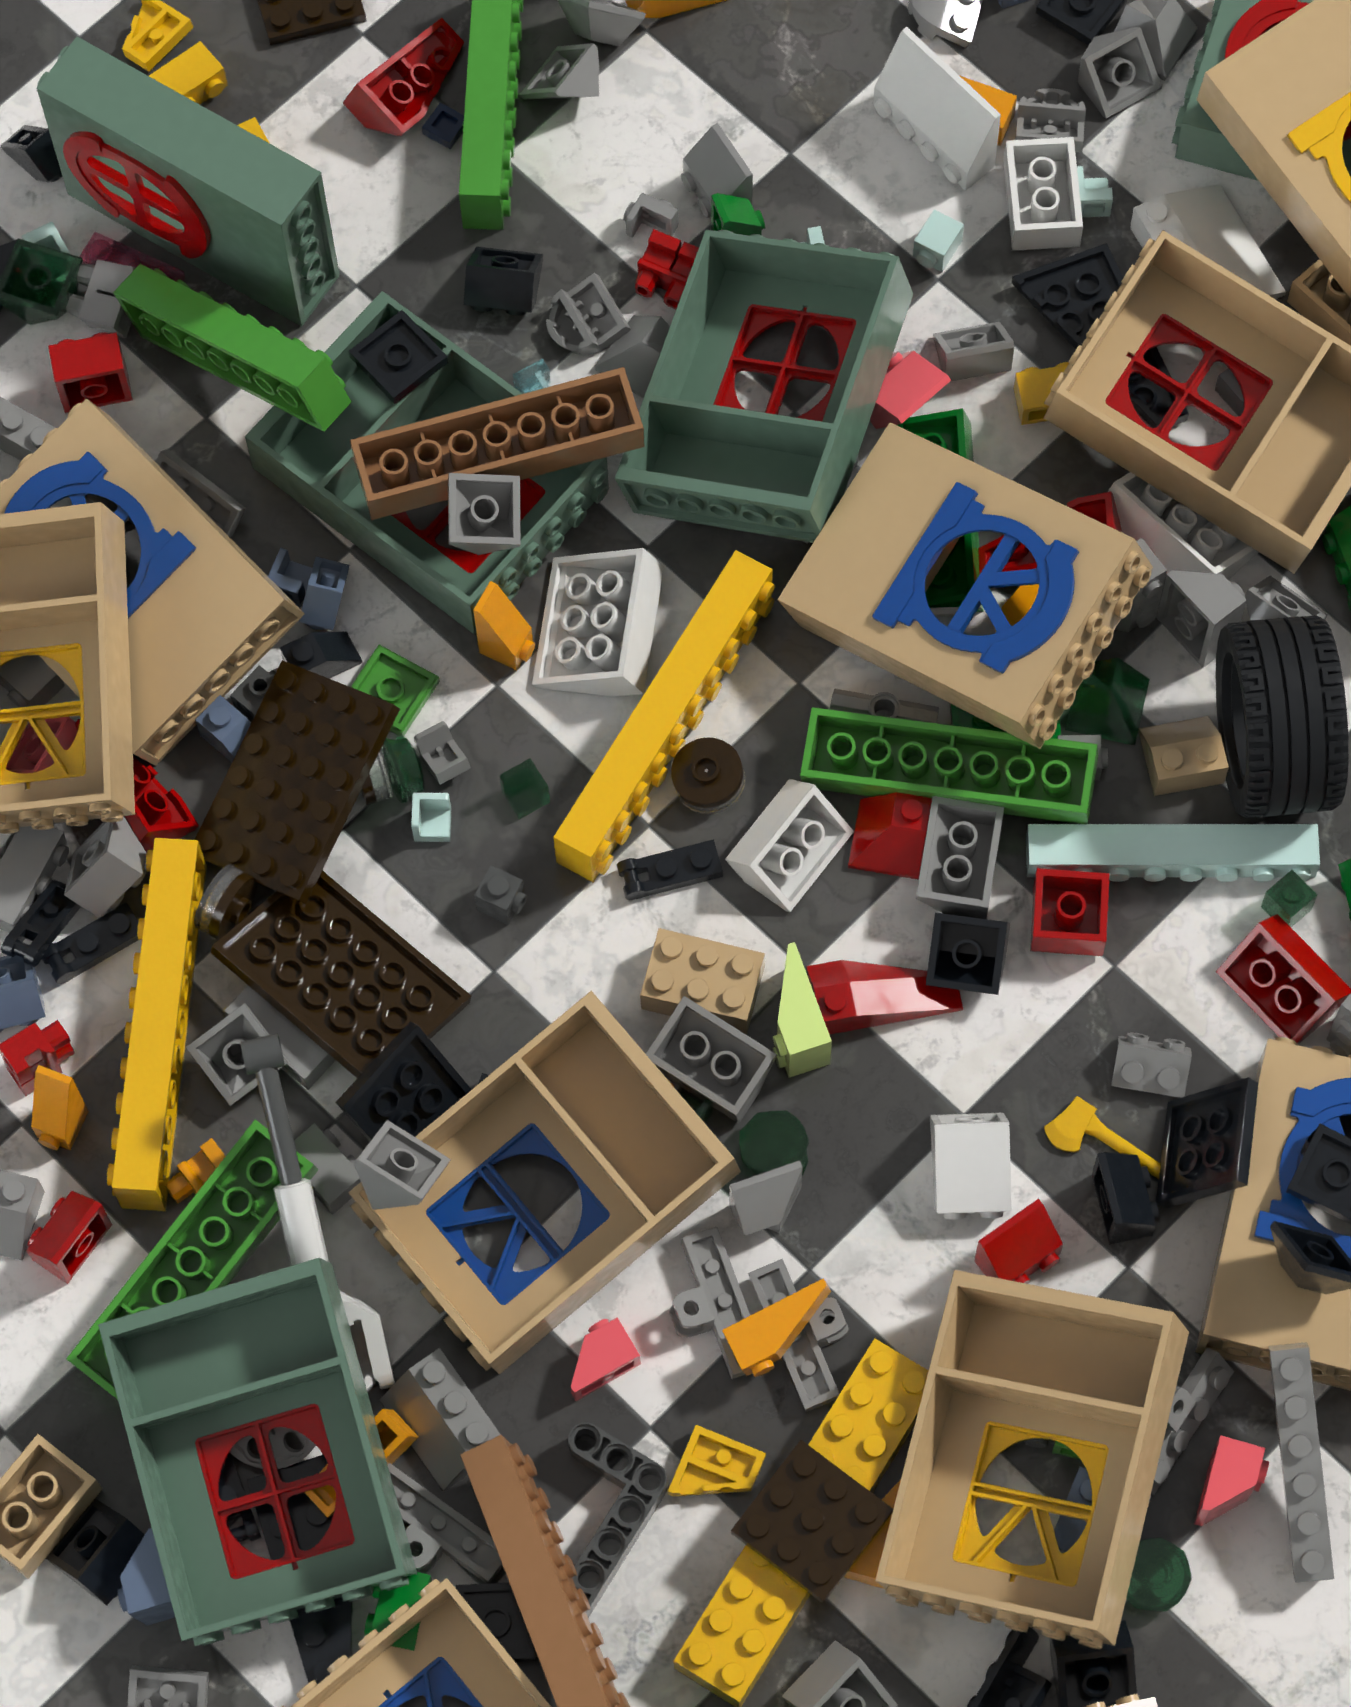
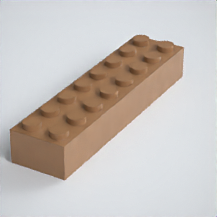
M624 367L350 440L353 459L371 520L448 500L449 473L520 476V480L645 447L644 427Z
M502 1435L460 1454L557 1707H630L625 1695L622 1692L617 1693L613 1680L618 1678L611 1660L608 1657L604 1658L599 1646L604 1644L603 1637L594 1622L591 1624L586 1614V1611L590 1610L588 1599L581 1588L576 1589L572 1577L577 1575L575 1566L569 1555H563L559 1544L564 1542V1539L556 1522H550L546 1510L551 1508L543 1489L541 1487L537 1489L533 1477L537 1475V1470L528 1454L524 1456L517 1443L511 1444Z

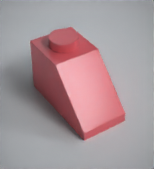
M618 1317L610 1322L608 1319L598 1321L588 1329L589 1334L584 1336L571 1383V1393L575 1401L641 1365L640 1354Z

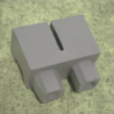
M98 259L95 265L81 264L77 274V281L81 285L88 286L84 297L72 294L68 300L66 310L91 328H100L112 333L117 332L118 336L126 338L131 320L113 292L136 268Z

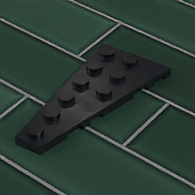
M1107 243L1012 276L1011 283L1077 349L1079 345L1083 344L1094 321L1102 315L1104 307L1114 291H1118L1122 284L1123 276ZM1157 346L1148 350L1143 355L1144 360L1148 364L1171 377ZM1132 373L1130 375L1128 389L1134 409L1152 428L1158 427L1175 401L1173 394L1139 373ZM1187 408L1183 410L1174 425L1188 420L1189 412Z
M320 1455L278 1469L281 1480L289 1483L318 1474L328 1463L324 1455ZM265 1474L247 1480L251 1494L264 1490L267 1485ZM300 1493L288 1499V1508L300 1549L307 1551L315 1547L324 1537L331 1524L333 1515L327 1518L305 1493ZM264 1504L255 1507L271 1560L282 1558L285 1548L273 1506ZM342 1597L334 1599L335 1607L314 1613H306L305 1608L297 1610L299 1617L290 1620L308 1683L315 1680L319 1684L330 1675L327 1669L332 1663L343 1655H346L348 1659L352 1656L353 1601L344 1602Z

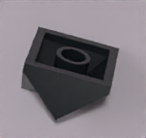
M1273 1221L1270 1229L1280 1265L1297 1287L1323 1294L1351 1289V1259L1332 1236Z

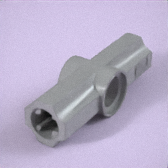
M834 689L830 704V710L876 715L875 713L879 710H888L892 713L891 718L937 723L939 707L898 700V698L888 692L868 695Z

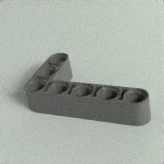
M584 1422L575 1425L570 1430L568 1444L572 1457L577 1462L623 1489L575 1565L577 1575L572 1577L576 1589L581 1588L588 1599L590 1610L586 1611V1614L589 1618L664 1498L667 1491V1474L664 1468L657 1462L596 1425ZM588 1435L596 1440L595 1446L588 1451L579 1450L575 1446L576 1441L582 1436ZM615 1455H622L628 1459V1465L620 1471L612 1470L607 1465L609 1459ZM646 1475H655L660 1479L661 1483L654 1490H646L640 1486V1481ZM626 1507H635L640 1511L641 1515L637 1521L627 1523L620 1518V1512ZM606 1539H614L620 1543L621 1547L616 1554L605 1555L599 1550L600 1544ZM587 1571L596 1572L600 1576L599 1583L593 1588L583 1587L579 1583L580 1576Z

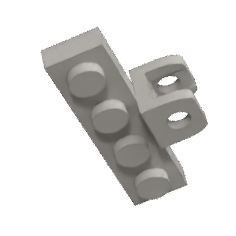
M714 1227L682 1237L681 1244L697 1287L683 1291L675 1296L669 1313L677 1335L680 1337H692L711 1331L713 1328L730 1377L734 1379L745 1374L741 1370L722 1330L750 1316L718 1227Z
M783 1259L748 1273L763 1309L797 1292ZM826 1298L783 1355L806 1412L836 1400L840 1394L821 1351V1348L841 1340L849 1332L846 1320L835 1298ZM834 1317V1321L832 1323H824V1320L826 1318Z
M1206 1348L1182 1387L1176 1386L1151 1491L1152 1495H1155L1162 1482L1166 1480L1171 1468L1182 1451L1188 1446L1193 1434L1207 1417L1210 1408L1221 1391L1227 1386L1230 1377L1234 1373L1217 1351Z
M389 1463L388 1469L402 1520L408 1526L405 1531L411 1552L418 1551L421 1553L418 1556H413L416 1571L425 1574L429 1573L444 1552L483 1582L490 1583L503 1567L492 1536Z

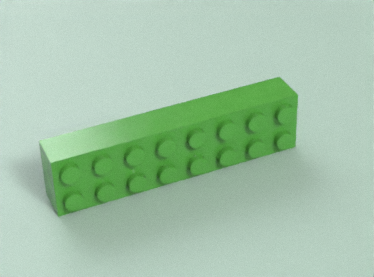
M472 0L459 185L463 229L503 230L504 217H510L511 215L509 187H512L513 184L511 158H514L515 152L513 128H516V108L514 107L515 99H518V79H516L517 70L520 69L518 41H521L522 38L520 12H523L524 0Z
M139 264L113 292L142 338L323 432L351 403L349 396L344 390L346 384L335 374L331 367L333 365L332 360L323 351H313L307 348L299 339L293 338L291 340L285 337L277 328L273 326L267 328L261 325L253 316L249 314L243 316L237 313L229 304L225 302L220 304L214 301L204 291L198 293L192 290L182 280L174 281L168 278L158 268L152 270Z
M812 707L800 777L802 782L814 784L819 790L872 797L895 792L929 798L937 796L1004 807L1003 814L1088 824L1099 756L1098 746L1093 743L1050 738L1039 749L1007 732Z
M256 1119L252 1122L66 1358L117 1400L98 1324L229 1285L280 1220L273 1189L280 1184L269 1132L265 1126ZM297 1152L302 1178L311 1180L317 1173L318 1168Z

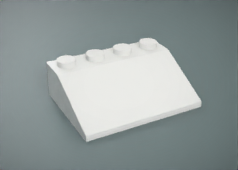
M905 27L901 31L875 84L874 108L881 117L889 118L906 140L911 139L920 148L921 153L928 161H934L940 166L950 182L958 183L966 191L995 167L1001 114L908 27Z
M1221 185L1163 194L1133 208L1130 229L1142 249L1149 238L1156 241L1162 230L1272 298L1278 299L1286 294L1285 289Z
M1131 472L1115 481L1108 491L1113 493L1122 533L1135 538L1136 541L1143 538L1167 569V573L1171 570L1223 574L1229 580L1259 553Z
M644 548L553 558L532 686L541 689L611 697L644 694L664 566Z

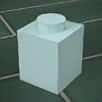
M933 210L914 240L913 258L917 259L926 268H935L943 272L962 242L964 224Z

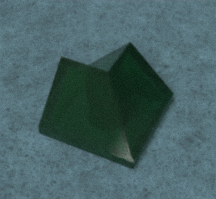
M18 238L0 279V304L30 325L59 319L67 312L66 306L72 294L77 295L79 284L77 274L80 265L83 263L82 258Z
M1120 658L1095 661L1091 675L1087 679H1083L1076 691V697L1070 707L1065 730L1085 735H1101L1103 739L1135 745L1150 679Z

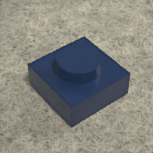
M440 102L422 126V134L451 150L463 134L464 115Z

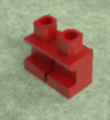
M653 229L648 239V247L643 257L637 262L638 276L635 283V292L646 298H651L657 287L667 291L664 295V303L676 310L699 247L684 242L681 247V240Z
M58 1020L40 1030L35 1022L0 1043V1054L5 1067L25 1097L34 1092L35 1071L38 1065L63 1073L59 1063L75 1054L73 1047L69 1043L71 1041L70 1037Z

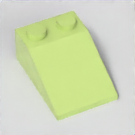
M795 942L788 944L777 1035L773 1036L775 1044L773 1052L777 1054L776 1063L779 1068L785 1067L789 1078L829 1065L832 1040Z

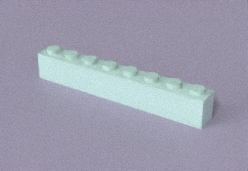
M1028 824L1026 833L1027 877H1035L1036 869L1041 868L1110 873L1109 880L1115 882L1126 881L1130 877H1144L1146 881L1151 882L1162 881L1166 877H1180L1181 880L1187 882L1198 881L1202 877H1216L1217 880L1223 882L1234 881L1238 877H1253V880L1259 882L1271 881L1275 877H1289L1291 881L1296 882L1307 881L1311 877H1316L1320 866L1318 824Z

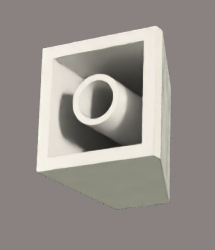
M1004 1113L930 1115L934 1205L937 1214H943L944 1219L966 1218V1213L981 1212L982 1218L1003 1217V1211H1012L1009 1121Z

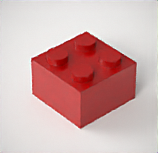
M101 332L94 334L92 337L79 340L65 339L57 344L48 346L54 381L65 414L69 413L75 405L83 403L86 399L90 400L97 407L133 400L127 366L117 332L110 334Z
M1037 868L1033 887L1030 951L1103 956L1107 940L1110 873Z

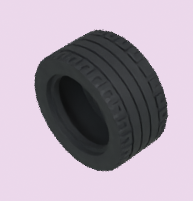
M1317 615L1228 623L1220 630L1217 643L1215 673L1218 731L1222 738L1229 766L1226 783L1235 811L1244 818L1336 809L1342 804L1346 792L1349 747L1344 682L1337 646L1330 626L1326 620Z

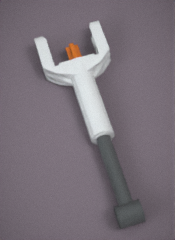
M278 1033L240 1041L247 1074H256L280 1184L273 1189L290 1264L292 1266L316 1258L329 1262L311 1180L302 1178L281 1086L278 1068L284 1067L285 1063ZM340 1291L349 1326L354 1325V1321L361 1319L374 1378L379 1382L380 1389L392 1387L395 1384L380 1312L361 1300L350 1297Z

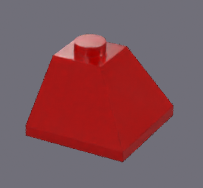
M895 792L860 799L848 868L919 880L932 798Z

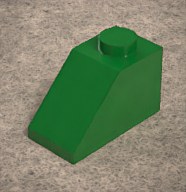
M720 193L711 195L712 231L728 230L741 235H762V230L765 229L763 216L759 209L754 211L749 199Z

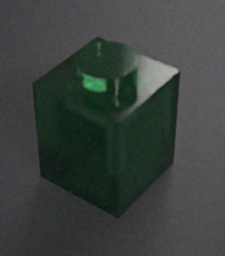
M1291 870L1266 891L1261 908L1270 917L1278 914L1290 927H1293L1312 910L1317 894Z

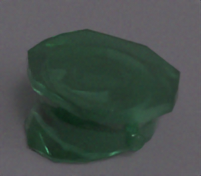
M402 735L396 737V740L386 738L381 748L386 775L400 803H407L413 796V792L422 793L424 790L425 782L422 766L413 745L406 737L404 738Z
M787 1110L756 1113L739 1131V1149L742 1162L754 1174L758 1175L800 1160L803 1167V1176L808 1164L807 1148L809 1138L800 1120Z
M1161 1537L1143 1539L1139 1542L1126 1597L1134 1608L1167 1612L1180 1603L1187 1593L1192 1579L1185 1551Z

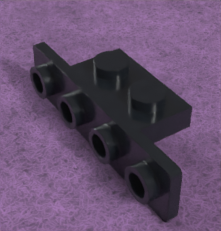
M1028 1627L1027 1632L1010 1631L1006 1638L1004 1649L997 1661L988 1668L983 1685L977 1695L970 1699L967 1707H1040L1052 1684L1047 1678L1023 1667L1039 1640V1635L1033 1627Z

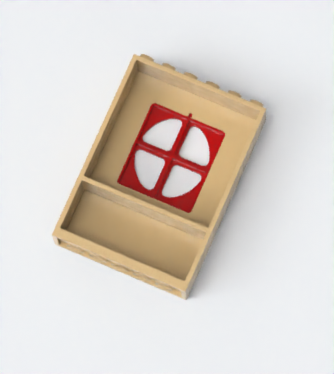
M1162 230L1156 241L1151 238L1148 239L1135 265L1132 264L1124 276L1118 291H1114L1105 305L1102 315L1094 321L1083 344L1079 345L1073 353L1064 373L1061 372L1054 382L1051 392L1044 404L1049 406L1044 419L1295 574L1351 487V346ZM1173 343L1198 347L1204 354L1198 366L1185 383L1174 380L1148 364L1144 360L1143 355L1156 346ZM1217 361L1224 363L1231 370L1241 388L1244 410L1238 417L1232 416L1198 394L1197 389L1212 365ZM1132 373L1141 374L1173 394L1175 398L1174 403L1156 428L1147 426L1133 407L1128 389V380ZM1188 406L1201 411L1225 426L1229 431L1228 436L1224 440L1206 446L1178 444L1171 441L1168 434L1183 410Z

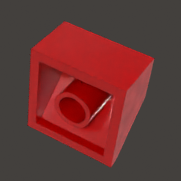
M71 1191L66 1199L62 1197L55 1203L50 1213L52 1217L44 1228L39 1227L34 1231L28 1241L29 1247L26 1250L34 1262L66 1284L71 1281L112 1226L101 1203L74 1191Z
M1038 1198L980 1239L974 1261L985 1276L1028 1284L1031 1281L1029 1276L1039 1269L1042 1272H1046L1060 1261L1058 1255L1061 1254L1063 1242L1043 1203Z

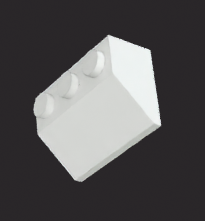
M789 779L725 860L745 883L785 911L791 912L853 834L854 830L814 784Z

